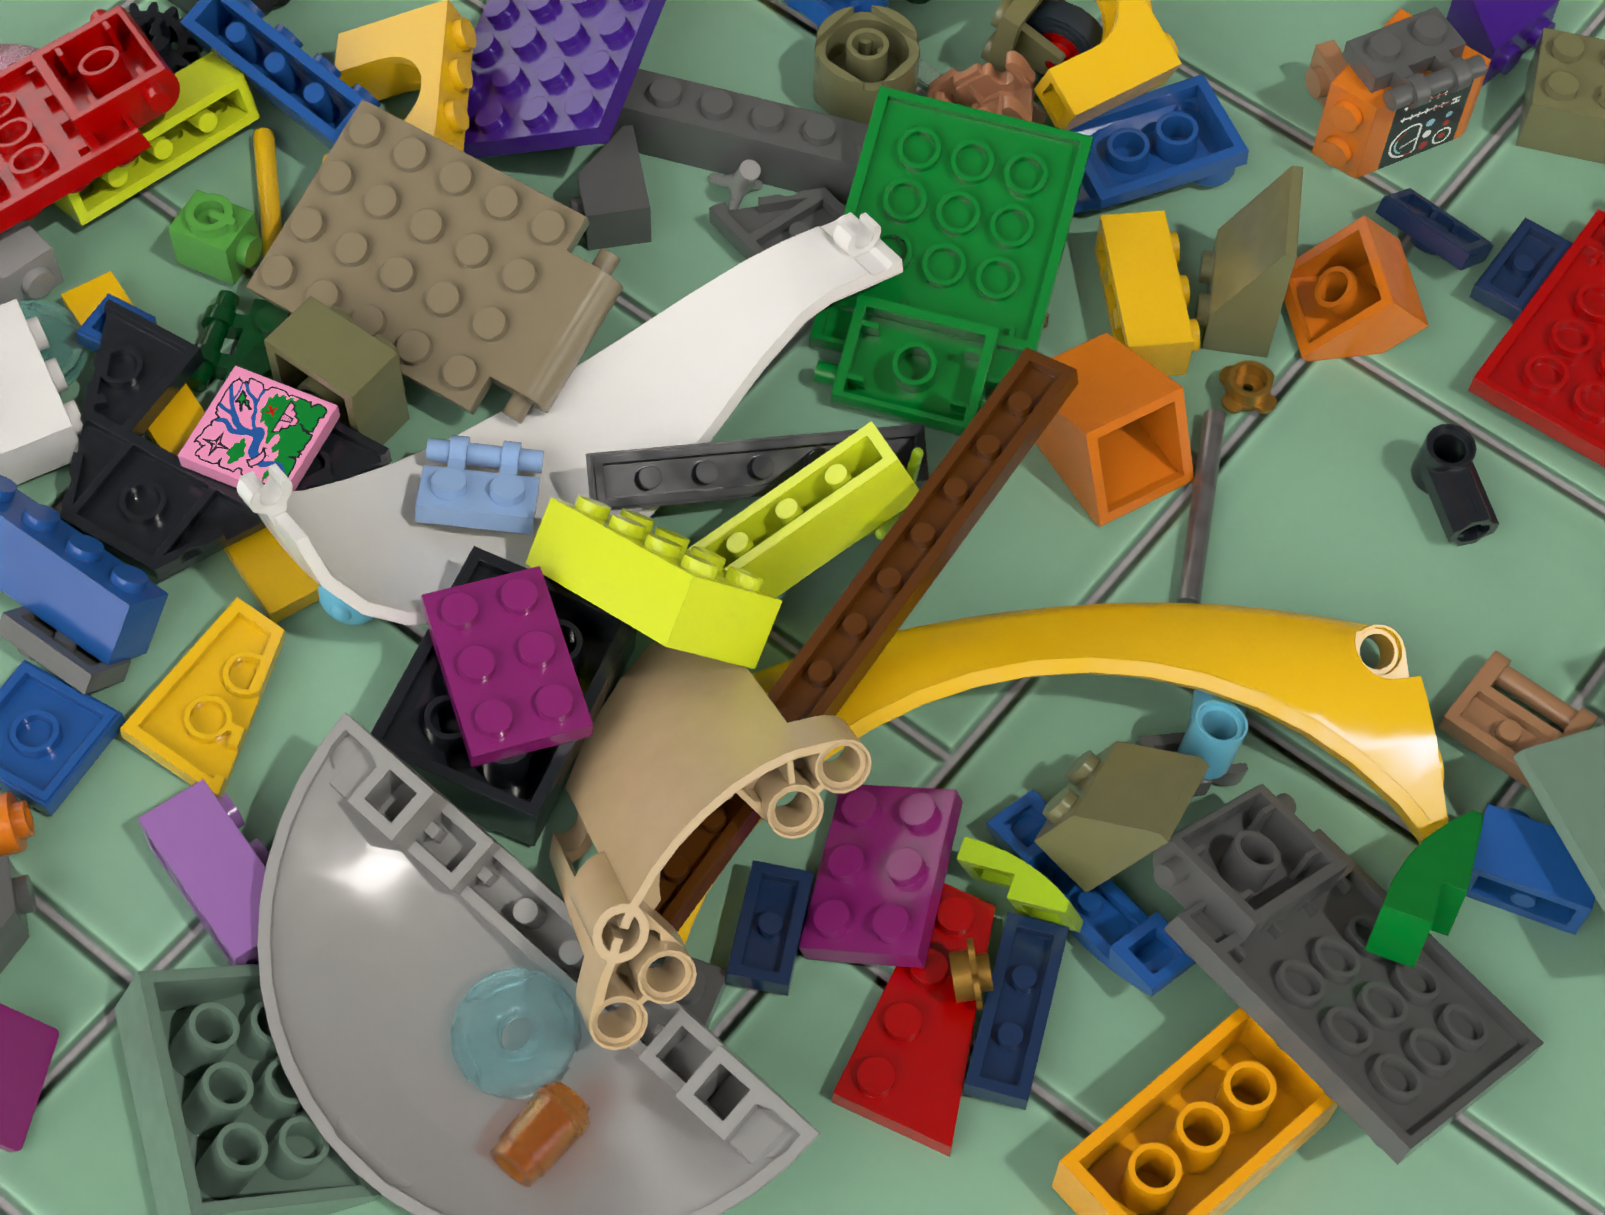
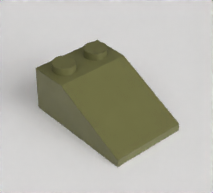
M1291 166L1218 229L1213 251L1203 250L1198 282L1208 283L1207 294H1198L1194 319H1197L1199 326L1204 327L1202 349L1267 358L1297 257L1303 167Z

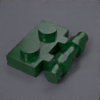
M221 290L217 295L215 303L206 308L201 322L204 332L200 342L195 344L201 348L205 361L186 382L187 386L197 392L205 391L210 378L224 380L225 382L235 366L274 380L264 339L291 314L266 300L257 298L254 299L249 315L237 314L236 309L240 298L232 291ZM225 338L239 341L234 355L220 352Z

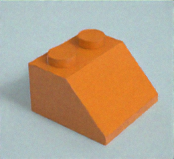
M1362 216L1296 258L1284 301L1301 357L1304 360L1311 362L1382 354L1429 326L1400 239L1367 216Z

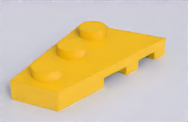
M236 597L120 727L122 738L192 786L204 779L216 798L223 795L285 642V629Z

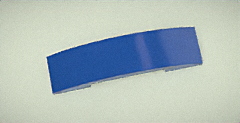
M1034 789L987 821L986 829L1000 849L1018 857L1042 873L1057 886L1082 918L1083 924L1080 933L1071 930L1068 932L1099 961L1126 982L1153 996L1196 964L1164 931L1169 922L1162 915L1156 912L1148 917L1111 879L1086 893L1034 842L1047 820L1042 812L1048 804Z

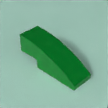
M1472 810L1449 821L1427 836L1407 856L1390 884L1364 951L1414 968L1430 930L1446 936L1449 935L1468 892L1483 825V813Z

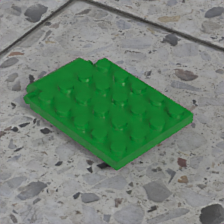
M879 86L844 215L851 212L859 219L860 214L866 212L881 227L879 238L902 259L903 272L833 302L815 315L810 333V345L842 353L839 365L818 360L813 382L833 387L830 397L831 404L911 424H924V427L958 436L963 433L984 405L985 401L983 400L986 389L995 390L1026 347L1037 352L1092 148L1093 136Z

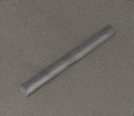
M1209 409L1203 414L1177 603L1200 604L1226 419L1225 413L1217 409Z

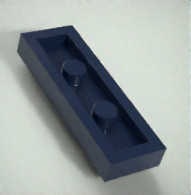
M1011 912L1007 913L992 973L994 991L987 993L963 1094L1026 1110L1069 927Z

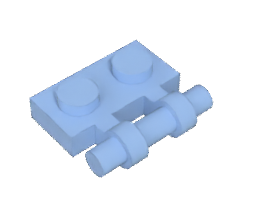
M452 435L451 440L428 438L426 461L448 464L447 467L423 465L415 504V522L532 535L539 496L540 478L520 476L519 471L541 474L544 451L522 448V442L504 441L503 446L470 443V437ZM467 466L500 469L499 473L467 470Z

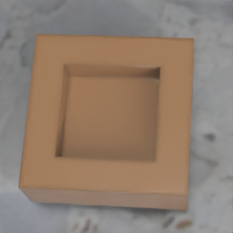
M1335 40L1315 45L1310 67L1305 75L1306 86L1310 95L1314 99L1319 100L1323 109L1331 82L1348 65L1342 57L1343 53Z

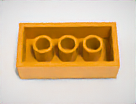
M1239 1007L1060 1159L1051 1187L1077 1215H1224L1326 1125L1338 1105Z

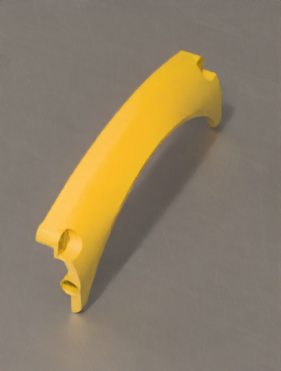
M1157 602L1057 606L973 616L898 630L836 715L843 719L856 736L860 738L870 730L921 705L975 687L1027 677L1075 674L1143 678L1199 690L1250 708L1301 734L1345 764L1379 794L1382 799L1388 802L1413 833L1419 844L1427 836L1448 823L1443 787L1444 766L1437 745V738L1422 677H1409L1403 640L1394 629L1386 625H1369L1328 617L1255 607ZM1366 637L1373 640L1378 645L1380 651V659L1373 669L1366 666L1360 656V646ZM793 659L752 674L766 694L769 693ZM844 746L835 747L829 751L824 761L842 750ZM761 817V819L758 821V823L755 825V827H756V826L759 824V822L763 819L762 817ZM706 894L678 931L684 945Z

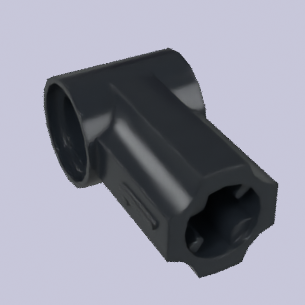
M1441 424L1434 427L1428 433L1416 455L1410 470L1412 480L1419 489L1429 494L1448 542H1454L1457 546L1476 543L1481 538L1494 533L1499 525L1473 463L1477 450L1476 443L1471 434L1464 428L1454 424Z

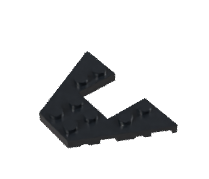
M108 299L104 307L107 315L100 348L95 350L93 358L94 376L87 386L81 414L83 427L77 453L73 452L70 465V488L64 493L60 519L80 533L99 540L104 545V549L116 558L141 569L148 576L160 582L262 530L266 526L259 515L254 513L238 495L237 488L182 467L178 456L141 437L205 360L200 347ZM337 421L295 491L338 482L389 465L392 461L390 450L386 446Z

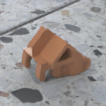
M1016 51L1006 53V71L1003 73L997 71L991 63L983 65L976 63L961 72L952 68L933 80L928 86L927 97L954 104L960 103L963 106L1045 124L1046 111L1033 100L1035 72L1026 59Z

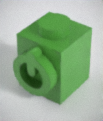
M196 190L168 227L177 263L232 285L236 284L246 268H251L256 264L262 251L263 243L260 238L255 213L231 203L223 195L208 194Z

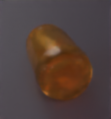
M555 1080L550 1084L545 1083L534 1093L532 1098L500 1134L499 1141L490 1150V1155L510 1178L522 1186L530 1187L538 1177H543L579 1137L586 1132L590 1126L588 1116L590 1108L567 1085Z

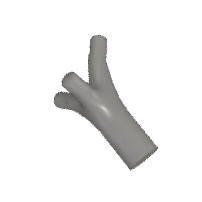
M754 160L743 161L733 174L721 175L711 173L709 176L711 183L731 190L728 211L739 209L742 199L750 190H760L763 186L762 181L757 179L761 173V168Z

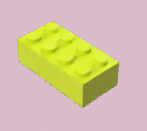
M582 495L577 496L575 504L553 497L550 498L525 562L526 565L531 568L540 566L543 575L665 647L756 669L782 604V600L760 589L764 579L734 566H729L728 571L723 569L726 562L724 557L696 546H692L691 551L688 550L687 547L690 539L661 527H657L653 531L652 528L655 521L635 511L622 508L620 515H610L611 507Z

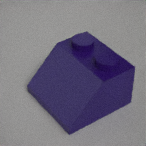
M1452 0L1446 19L1466 42V46L1491 59L1482 86L1499 73L1503 75L1508 74L1519 62L1522 54L1531 47L1536 49L1544 27L1555 29L1556 24L1552 19L1560 0Z

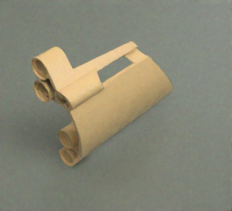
M654 641L640 655L620 679L599 711L593 723L592 736L586 737L565 787L578 812L575 823L564 833L553 832L549 852L551 864L584 955L576 987V1002L595 1043L610 1050L626 1049L635 1044L644 1035L648 1025V1016L643 1004L647 1000L657 1004H670L679 1001L690 992L695 984L697 976L696 967L680 935L654 909L661 901L659 888L660 871L678 847L707 816L737 793L770 825L776 834L783 838H800L814 831L821 822L824 806L819 793L823 789L832 793L845 794L856 790L865 782L871 770L870 752L843 719L835 715H820L787 723L747 667L665 647L657 641ZM844 746V750L839 757L832 761L824 762V758L829 751L835 747ZM797 791V795L791 802L783 806H776L783 795L788 792ZM593 842L598 853L588 859L576 873L572 863L582 858ZM671 956L663 965L649 968L652 962L658 958ZM622 1002L614 1011L601 1013L608 1005Z

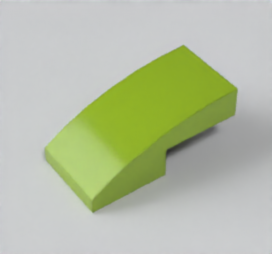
M964 836L957 860L973 880L1009 889L1006 898L1019 915L1069 927V930L1080 933L1083 924L1082 918L1065 895L1042 873L1007 851Z

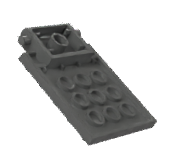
M1264 784L1257 785L1174 833L1168 843L1153 852V876L1155 882L1159 887L1166 889L1186 909V911L1176 916L1164 928V931L1398 1165L1527 1062L1544 1042L1430 933L1414 968L1364 951L1387 892L1320 828L1314 832L1309 829L1294 814L1296 812V803L1290 795L1281 793L1275 796Z

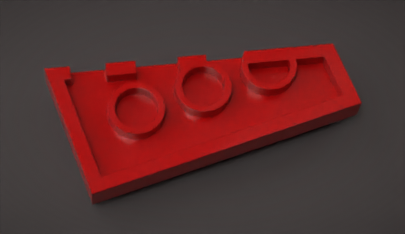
M944 883L925 967H895L833 1091L832 1103L950 1157L977 1005L976 1000L956 1003L949 951L968 949L966 939L973 938L975 954L986 953L996 905Z

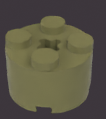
M871 5V12L854 13V6L840 9L827 17L817 31L813 77V97L815 102L829 115L869 124L879 86L916 94L920 48L917 41L918 34L914 25L902 14L887 7Z

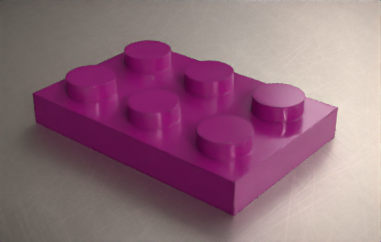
M540 566L421 595L422 610L471 767L592 736L593 723Z
M861 785L856 790L845 794H838L799 944V949L806 959L913 968L925 967L963 804L956 789Z

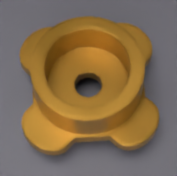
M1245 360L1236 363L1234 366H1226L1220 371L1219 381L1224 385L1225 389L1221 405L1227 412L1236 414L1240 411L1256 410L1261 414H1269L1275 409L1277 400L1271 395L1274 374L1265 365L1257 361Z
M967 938L968 949L949 951L956 1003L976 1000L977 1010L984 1009L981 993L994 991L988 952L975 954L973 938Z

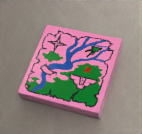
M235 366L181 449L178 458L182 467L237 488L240 476L251 471L265 484L269 479V466L276 463L290 479L293 485L292 491H295L340 418L339 408L336 404Z

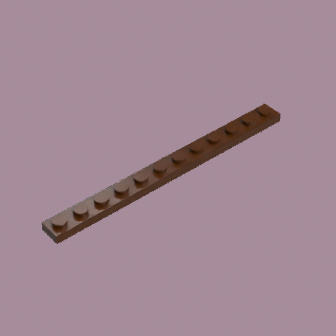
M1027 347L767 694L787 723L820 715H837L1078 385L1077 369ZM737 793L704 819L678 847L660 871L659 888L661 901L654 910L667 920L677 932L761 819V816Z

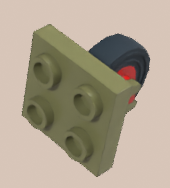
M1003 0L991 22V25L996 27L997 30L988 39L981 53V58L986 60V63H991L997 71L1003 73L1006 71V53L1016 51L1026 59L1032 70L1043 77L1048 69L1099 45L1102 39L1103 28L1084 9L1065 0Z

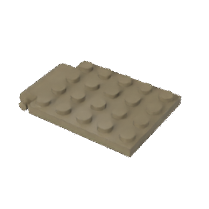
M364 99L361 100L246 286L255 295L290 314L310 296L329 308L335 306L342 309L351 317L355 325L373 337L375 335L385 337L395 346L400 355L403 377L472 415L476 412L491 385L494 384L512 394L502 413L520 424L532 406L545 413L549 412L623 290V286L611 276L620 262L616 255L601 248L591 264L572 254L590 224L586 216Z

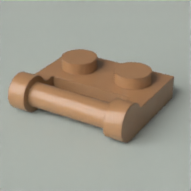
M1495 651L1445 713L1438 728L1532 790L1513 756L1522 749L1592 729L1599 717L1584 707L1580 711L1576 710L1510 667L1509 665L1512 660ZM1495 685L1564 729V732L1561 733L1494 689Z

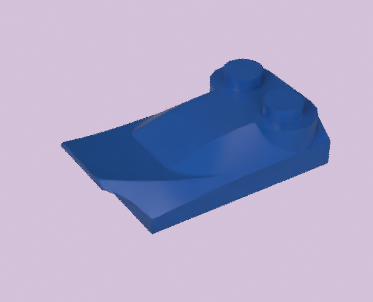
M1204 74L1147 92L1069 130L1093 136V144L1074 213L1102 209L1190 182L1207 187L1220 186L1231 179L1236 167L1247 164L1249 150Z

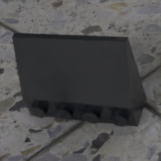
M473 546L451 587L528 568ZM544 576L592 723H594L599 711L614 690L635 649L637 630L547 576ZM429 629L426 631L371 731L373 736L467 816L484 826L535 847L568 781L579 751L586 739L583 738L471 767Z

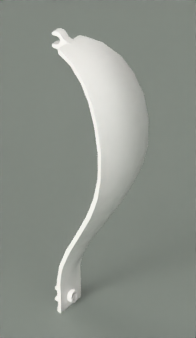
M850 212L833 222L817 226L786 239L748 258L576 366L548 413L532 406L520 424L504 415L501 411L458 434L459 436L470 437V443L503 446L504 441L522 442V448L544 451L541 474L519 471L520 476L540 478L539 496L532 535L415 522V504L423 465L447 467L448 464L426 461V449L366 473L301 491H292V482L275 463L269 466V479L265 484L261 482L253 471L240 476L237 484V493L248 507L259 515L264 525L298 566L333 595L363 615L403 625H427L421 606V595L451 588L473 546L525 568H531L525 562L550 498L553 497L575 504L578 495L590 498L585 454L711 442L763 370L806 321L833 302L902 273V259L879 238L881 227L866 212L860 214L859 219ZM467 466V470L499 473L500 469ZM660 506L629 510L650 517ZM612 510L609 514L620 515L621 510Z

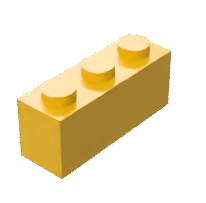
M1165 210L1100 215L1094 251L1112 337L1165 375H1186L1192 352L1199 351L1200 330L1197 319H1189L1187 311L1190 303V286L1188 277L1186 275H1179L1177 267L1180 260V242L1177 232L1169 231Z

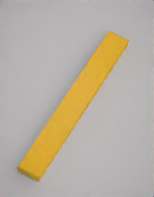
M111 271L61 294L65 308L79 328L108 293L133 305ZM186 383L146 430L154 444L178 456L205 414V411ZM267 527L223 549L267 618L277 623L319 601V584L298 566Z

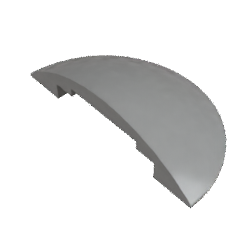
M346 712L342 715L318 746L298 779L279 821L267 860L261 892L257 946L260 987L269 1030L282 1068L302 1107L321 1135L355 1173L385 1198L413 1215H722L759 1192L790 1167L821 1134L679 1001L670 1004H657L647 1000L643 1004L648 1016V1025L645 1033L635 1044L628 1048L610 1050L595 1043L576 1002V987L584 955L564 899ZM622 1002L608 1005L601 1013L614 1011Z

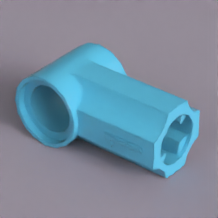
M1194 689L1187 729L1178 748V753L1201 757L1209 765L1203 779H1217L1227 773L1247 734L1248 721L1245 717L1247 707Z

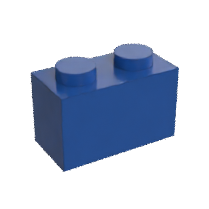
M1487 804L1483 811V825L1466 897L1576 935L1592 911L1595 896L1556 829L1551 825L1531 819L1521 810L1509 807L1499 808Z

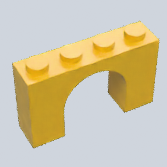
M442 0L338 34L334 66L342 74L339 78L351 88L356 83L361 85L378 101L409 91L420 90L413 109L404 121L464 152L465 131L469 128L467 112L469 89L473 86L471 72L473 48L476 47L477 40L471 22L466 17L462 18L449 0ZM328 154L323 155L322 163L324 162Z
M1095 0L1103 20V34L1100 44L1048 69L1034 88L1056 128L1069 131L1165 84L1181 66L1182 63L1178 58L1177 45L1171 35L1162 30L1152 12L1151 0Z

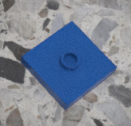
M24 659L0 688V788L6 792L10 791L20 800H26L29 805L52 816L118 734L120 727L125 723L123 714L89 694H82L67 682Z

